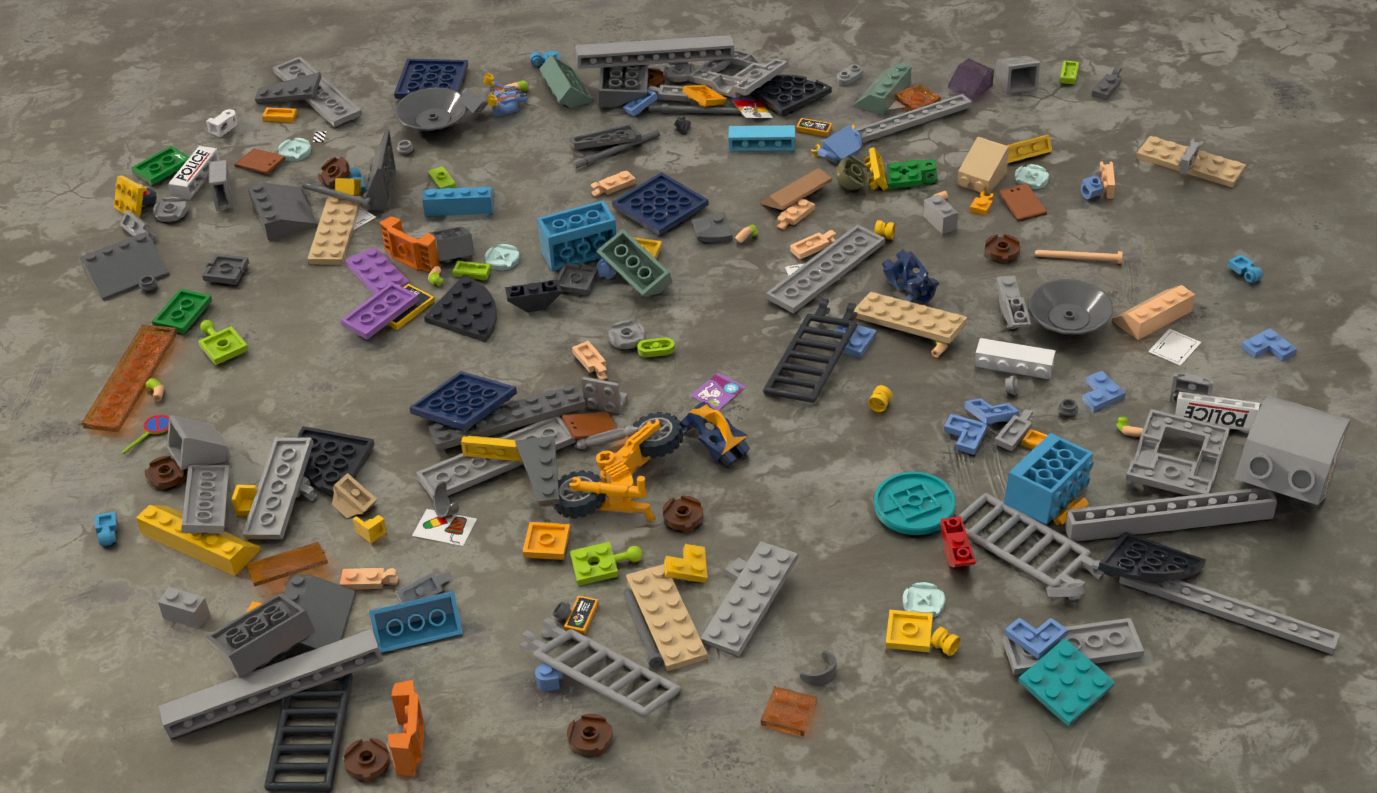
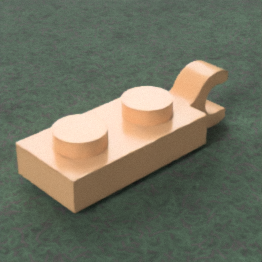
M1101 161L1099 170L1102 172L1103 192H1106V199H1113L1115 190L1113 162L1104 165L1103 161Z
M627 170L598 181V183H592L591 187L595 191H592L591 194L594 197H598L603 193L609 195L636 184V178Z
M803 198L797 201L778 216L777 220L781 222L777 227L784 230L789 224L796 225L815 210V204Z
M833 230L823 235L819 232L790 245V251L801 260L827 248L836 241L833 237L837 234Z
M589 341L572 347L573 354L589 373L595 371L599 380L608 379L604 373L607 371L606 360Z
M384 568L343 569L340 585L352 590L382 589L383 584L397 585L399 577L396 576L397 569L390 568L386 572Z

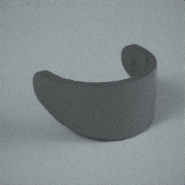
M444 481L439 482L433 496L436 514L439 517H445L458 513V503L450 504L446 483Z
M823 651L821 654L823 659L832 665L830 669L820 674L802 672L800 674L801 680L813 686H823L833 681L836 676V657L832 653Z

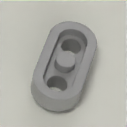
M853 64L837 74V84L841 86L852 84L863 76V68Z
M1061 583L1057 588H1053V586L1046 587L1048 597H1053V600H1060L1069 597V600H1076L1082 598V594L1086 592L1084 583Z

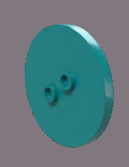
M904 472L893 475L884 480L874 494V510L879 520L888 528L903 534L924 535L936 532L941 529L940 519L950 518L955 514L956 498L951 487L940 478L923 472Z

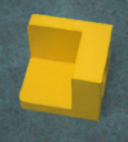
M336 178L335 190L353 196H361V179Z
M236 485L232 496L236 516H249L257 492L255 485Z
M380 515L366 522H363L358 517L353 518L356 533L371 544L387 533L384 518Z

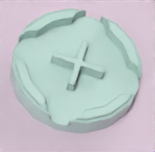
M294 138L292 141L288 139L280 144L278 148L279 155L285 156V161H299L310 155L311 145L308 140L303 138Z
M1029 164L1027 167L1021 166L1015 171L1014 180L1018 185L1027 183L1031 189H1039L1048 183L1049 173L1039 165Z
M499 244L494 249L493 247L489 248L485 253L486 264H491L494 270L504 271L511 269L520 261L519 251H517L515 246L509 244Z
M920 582L912 584V587L904 591L902 597L903 608L910 612L931 613L933 617H936L945 607L946 599L944 592L937 589L938 586L931 583Z

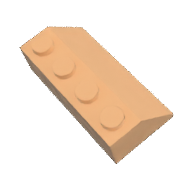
M1182 285L1167 289L1112 318V322L1136 340H1140L1192 312L1195 294Z

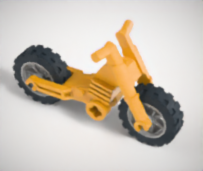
M657 412V414L649 413L646 417H640L639 421L633 423V426L638 427L639 430L627 439L624 447L615 454L611 451H602L596 456L598 468L601 470V479L598 474L594 475L593 472H585V470L573 471L569 475H563L560 480L558 479L560 504H553L554 509L559 515L563 514V517H571L573 519L579 516L581 518L586 517L589 513H595V510H602L604 512L644 513L649 522L654 521L655 516L650 509L649 503L631 501L632 498H644L647 496L645 477H637V486H634L632 474H634L637 466L641 467L650 458H656V456L663 457L667 453H673L674 449L680 447V443L683 442L680 420H677L675 415L671 416V413L667 412L665 414L662 412Z

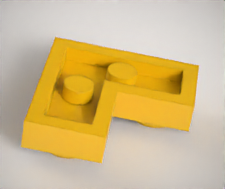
M685 544L683 547V558L666 556L664 560L665 577L706 583L708 575L705 547Z

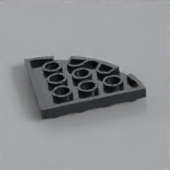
M780 74L752 91L751 95L783 116L832 93V87L818 80L815 82L807 80V77Z
M463 275L424 316V321L486 343L495 329L497 310L490 292L479 282Z
M302 426L297 437L312 438L314 442L303 476L314 487L334 496V485L347 473L355 479L375 445L374 439Z
M1125 532L1099 562L1098 570L1112 577L1120 576L1163 583L1164 581L1183 579L1197 574L1204 568L1206 559Z

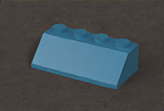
M481 186L423 190L425 216L493 213L494 189Z
M454 591L369 610L373 632L381 653L463 634Z

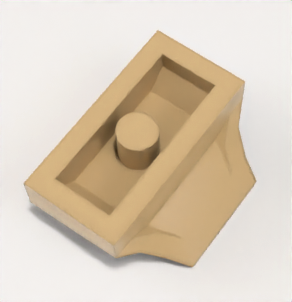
M348 473L333 487L334 497L331 505L346 518L356 514H364L377 501L370 492Z

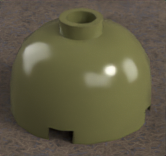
M855 156L845 157L840 161L835 171L838 183L847 190H858L869 182L870 173L869 171L866 172L864 169L866 165Z

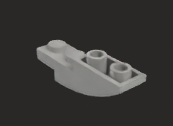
M1015 276L997 277L996 284L999 292V304L1007 323L1012 328L1030 327L1031 322L1024 297L1020 296Z

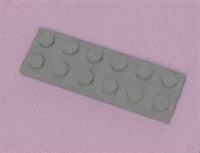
M312 438L274 439L242 534L245 539H283L314 443Z
M189 464L181 532L190 534L198 532L210 534L224 533L229 466Z
M760 541L701 636L702 643L740 657L797 562L798 554Z
M1131 618L1065 627L1068 629L1065 638L1094 664L1143 657L1144 649ZM1003 636L1002 642L1014 675L1025 673L1042 658L1037 659L1007 636Z

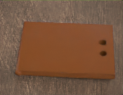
M253 148L234 165L268 174L283 162L286 157Z
M1027 183L999 190L1000 196L1017 220L1047 213V210Z
M608 412L562 415V420L574 440L587 439L592 435L618 429Z

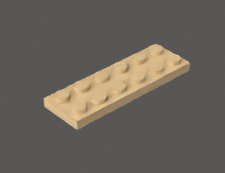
M1150 136L1137 152L1136 158L1180 172L1179 160L1181 156H1184L1185 150L1189 146ZM1199 151L1197 159L1187 174L1233 188L1245 171L1246 164L1209 154L1205 151Z
M328 196L308 256V264L343 265L361 207L360 204Z
M870 292L854 310L858 314L856 319L949 344L968 323L966 316L875 292Z
M664 564L627 574V584L630 590H632L658 653L662 655L666 672L708 660L706 649L673 579L665 577Z

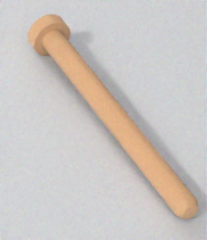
M1049 250L1035 251L1036 257L1117 261V264H1122L1123 254L1122 251H1118V254Z

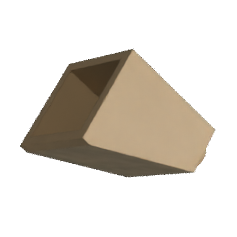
M977 137L958 171L957 185L980 193L985 191V194L988 195L1007 174L1009 146Z

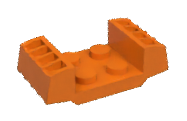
M392 216L379 222L385 247L384 250L390 253L393 259L417 271L423 270L429 273L434 266H440L436 238L433 235L426 233L420 239L411 237L403 233L401 219Z
M413 680L395 683L392 689L391 696L397 723L404 724V733L388 734V742L396 775L414 777L417 763L422 760L424 719L419 695L415 693Z

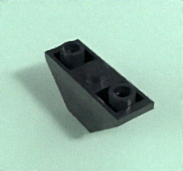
M559 279L505 287L507 301L527 313L546 310L561 294Z

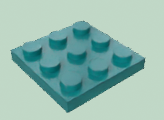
M1066 638L1023 673L1018 680L1022 686L1067 726H1070L1112 689L1115 684L1109 676Z

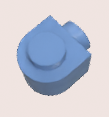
M1092 176L1083 179L1081 193L1085 199H1091L1102 194L1103 185L1098 177Z
M601 257L597 264L599 277H605V279L615 277L617 271Z
M545 663L539 665L535 670L536 684L540 690L553 691L560 689L559 680H563L562 672Z

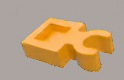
M982 191L980 198L976 197L971 204L970 212L987 216L992 207L994 194L991 193L990 196H985V191Z
M1085 497L1074 499L1067 508L1061 510L1056 519L1052 520L1056 525L1060 523L1063 525L1066 521L1067 510L1085 508L1089 503Z

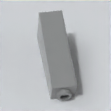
M227 161L210 162L209 184L216 210L233 208Z

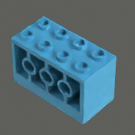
M604 200L537 218L541 253L551 271L561 270L564 263L578 265L579 263L601 258L596 251L617 234L616 220Z
M1050 433L1009 472L1004 504L1047 525L1052 519L1057 518L1063 508H1067L1073 498H1077L1083 488L1089 485L1091 479L1089 473L1094 464L1092 461L1093 452Z

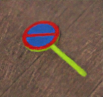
M155 415L148 418L143 425L146 433L124 449L122 454H126L148 435L161 434L168 431L169 417L166 415Z

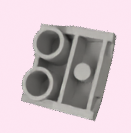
M1174 373L1170 400L1177 405L1179 392L1211 396L1214 381L1203 376Z

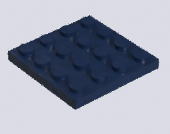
M407 58L394 92L395 99H403L410 93L434 87L448 88L460 92L468 68V60Z
M662 172L612 201L614 209L658 236L709 205L708 199Z
M460 371L411 405L409 409L413 415L466 431L480 420H483L488 414L497 410L499 406L509 401L510 398L517 394V389L515 386Z

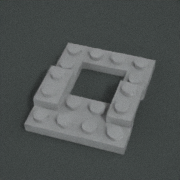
M734 50V59L710 60L690 73L688 80L696 84L712 87V90L720 95L738 98L741 94H751L752 91L770 81L774 76L782 73L783 70L788 68V62L773 59L769 63L764 64L760 63L752 53ZM731 63L743 66V70L733 77L717 73Z
M1151 409L1143 428L1134 460L1131 461L1127 471L1126 480L1188 496L1209 494L1219 468L1230 428ZM1164 433L1203 441L1197 462L1159 453Z

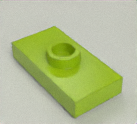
M1064 60L1059 83L1076 84L1080 62Z
M443 166L428 171V176L438 189L456 188L455 181Z
M457 261L452 273L453 277H462L464 275L472 279L487 280L492 266L491 264Z

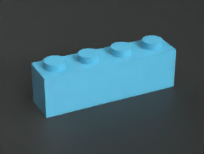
M795 125L729 126V151L795 150Z

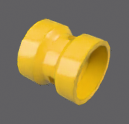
M877 220L874 233L893 240L895 223L889 222L887 224L884 221Z
M877 386L873 391V395L868 400L869 407L876 412L885 411L893 397L892 391L886 386Z
M939 627L934 632L930 644L936 649L941 648L946 655L952 656L957 651L961 638L956 634H950L944 627Z

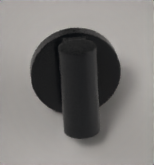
M684 116L682 118L679 117L674 123V130L680 131L682 135H686L691 125V122L686 121Z

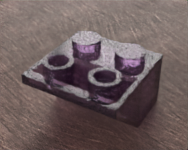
M968 58L958 65L948 84V88L957 93L964 94L970 99H975L993 86L994 69Z

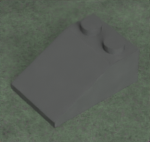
M462 226L429 232L436 238L438 257L443 263L452 262L454 258L468 259L470 255H475L472 235Z

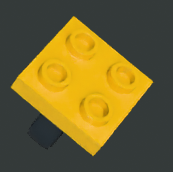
M123 175L117 176L114 208L124 214L126 210L132 211L140 218L141 208L156 202V192L144 187L142 184L135 183Z

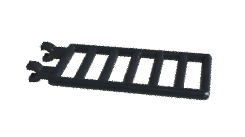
M822 298L816 313L807 314L766 383L763 393L814 403L857 328V322L853 321L858 315L857 312H854L856 304H848L842 319L828 317L825 315L830 312V308L827 307L829 299ZM813 321L848 328L846 332L810 327L809 324ZM804 333L841 339V341L837 345L802 339ZM799 345L833 351L834 353L832 357L794 350ZM791 357L824 363L827 366L824 370L787 362ZM783 370L820 376L818 382L781 376L780 374ZM777 382L813 389V391L808 395L775 389L773 386Z
M301 650V654L309 652L310 650ZM352 673L330 680L343 681L342 689L303 690L283 698L264 784L266 791H330L332 789L352 684ZM295 698H340L338 707L290 708L291 701ZM288 716H336L335 725L286 726ZM333 734L331 744H283L284 735ZM280 753H329L328 763H279ZM276 772H326L324 782H275Z

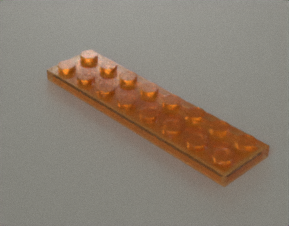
M141 325L83 419V428L119 432L144 391L146 382L151 379L176 337V328Z

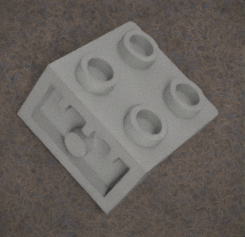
M588 377L582 378L583 398L587 408L621 414L628 396L627 393L620 392L618 383Z

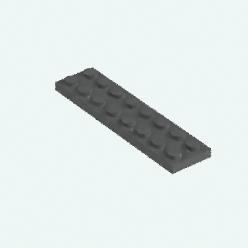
M575 384L566 385L557 390H548L540 395H531L526 399L510 401L508 404L499 406L497 410L488 414L469 430L464 431L438 422L429 426V431L437 450L440 451L460 445L463 436L488 437L587 407Z

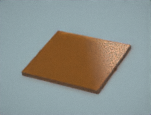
M315 542L248 563L246 566L249 571V577H251L254 587L328 564V560L319 542Z

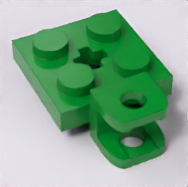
M910 160L887 164L888 189L920 186L922 183L937 182L936 160Z

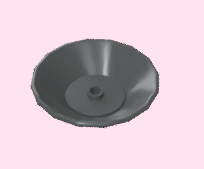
M434 87L421 89L405 96L399 101L395 114L396 119L403 126L418 131L435 133L456 124L465 116L468 108L459 101L462 97L460 92L448 88Z
M1059 279L1046 282L1033 290L1028 298V311L1035 322L1048 330L1061 334L1081 335L1095 332L1109 322L1113 315V302L1106 292L1094 284L1075 279Z

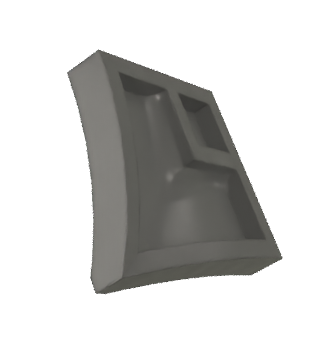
M725 212L691 220L698 241L724 242L733 240Z

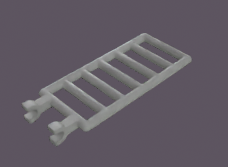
M989 493L981 495L958 515L961 516L964 522L986 502L995 506L970 530L965 528L968 539L1048 586L1057 588L1061 583H1084L1085 586L1084 581L1080 579L1075 580L1070 577L1080 566L1090 571L1099 580L1104 576V572L1098 570L1100 561L1090 558L1092 555L1090 550L1030 516L1005 505L1003 501ZM1004 511L1012 516L987 539L977 535L1001 512ZM1018 521L1029 525L1003 549L994 545ZM1036 530L1045 534L1020 559L1010 554ZM1052 540L1062 544L1037 569L1027 564ZM1070 549L1080 554L1055 579L1044 574Z
M550 618L543 621V625L548 629L541 631V636L554 638L547 644L537 640L534 634L528 630L522 633L521 637L526 641L520 644V649L533 651L534 658L643 717L648 716L681 692L679 685L573 629L565 631L557 627L556 623ZM571 638L579 642V644L555 659L547 655V653ZM587 648L596 651L595 654L573 668L564 664ZM605 657L615 661L592 677L582 674L583 671ZM623 666L632 670L609 687L599 683ZM640 676L650 680L627 697L617 693V691ZM658 685L668 689V691L645 707L635 702Z

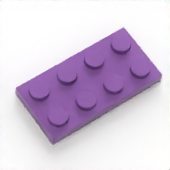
M376 247L345 260L346 266L373 295L391 282L401 287L410 284L409 280Z
M391 282L341 319V325L363 338L369 339L419 301L418 295Z

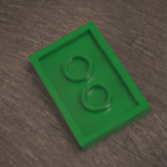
M169 146L131 167V170L139 178L150 185H154L180 170L190 157L173 146Z
M180 288L152 320L153 327L185 334L212 302L211 295Z

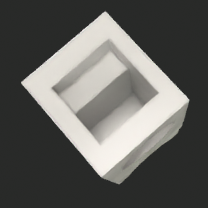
M231 109L223 111L214 119L209 118L206 120L208 132L218 137H222L238 124L236 113Z

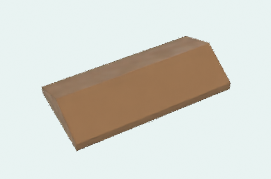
M817 168L761 200L760 203L761 205L784 210L832 182V178L820 168Z

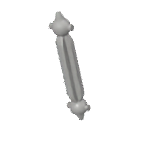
M628 425L625 429L618 428L592 435L587 439H579L574 447L585 450L588 447L592 448L622 440L626 436L631 437L639 428Z

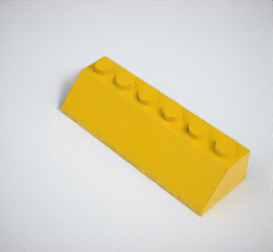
M149 505L136 517L142 535L232 576H236L261 551V547L225 531L218 534L199 532L190 534L181 532L183 513L169 506Z

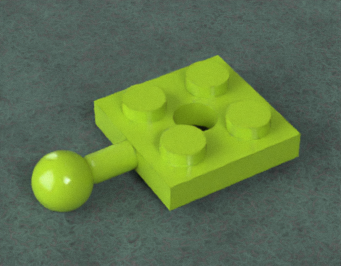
M204 320L200 324L201 331L210 336L199 340V346L215 365L249 350L246 342L232 326L216 332L215 325L211 320Z
M609 541L571 550L570 555L578 586L619 577L616 563L625 560L631 562L640 561L643 557L642 549L638 546H631L627 552L613 555ZM592 562H599L597 565L594 566L589 565Z

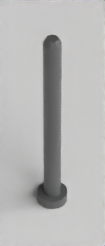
M302 183L304 189L360 204L368 210H371L374 205L373 198L367 197L364 199L311 183Z
M627 588L624 590V596L649 655L647 659L648 664L652 668L659 667L663 663L662 655L656 652L632 590Z

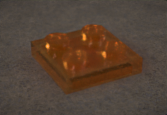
M921 83L895 94V100L911 111L941 101L939 95Z
M774 686L761 718V726L804 736L816 707L817 697Z

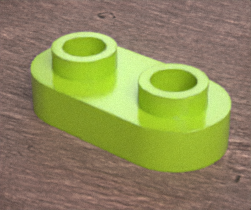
M667 337L642 340L637 345L638 354L645 358L667 356L675 351L674 340Z

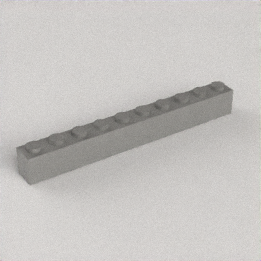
M731 35L575 45V60L578 69L734 59V43Z
M1261 487L1067 510L1065 530L1068 538L1076 542L1119 537L1125 532L1136 535L1273 519L1277 500L1273 491Z
M372 629L256 670L247 676L237 677L160 705L163 727L171 739L382 662L383 658Z

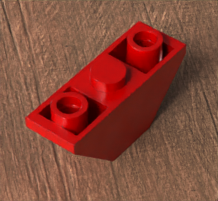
M961 516L940 519L944 552L948 565L951 567L975 565L976 560Z

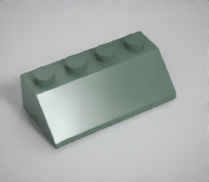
M550 55L540 67V71L543 74L542 77L548 82L547 85L552 89V94L557 97V102L562 106L566 105L573 108L594 101L571 66Z
M896 63L883 71L854 104V107L884 115L911 83L912 66Z
M624 229L596 251L643 297L660 294L673 283L670 272Z

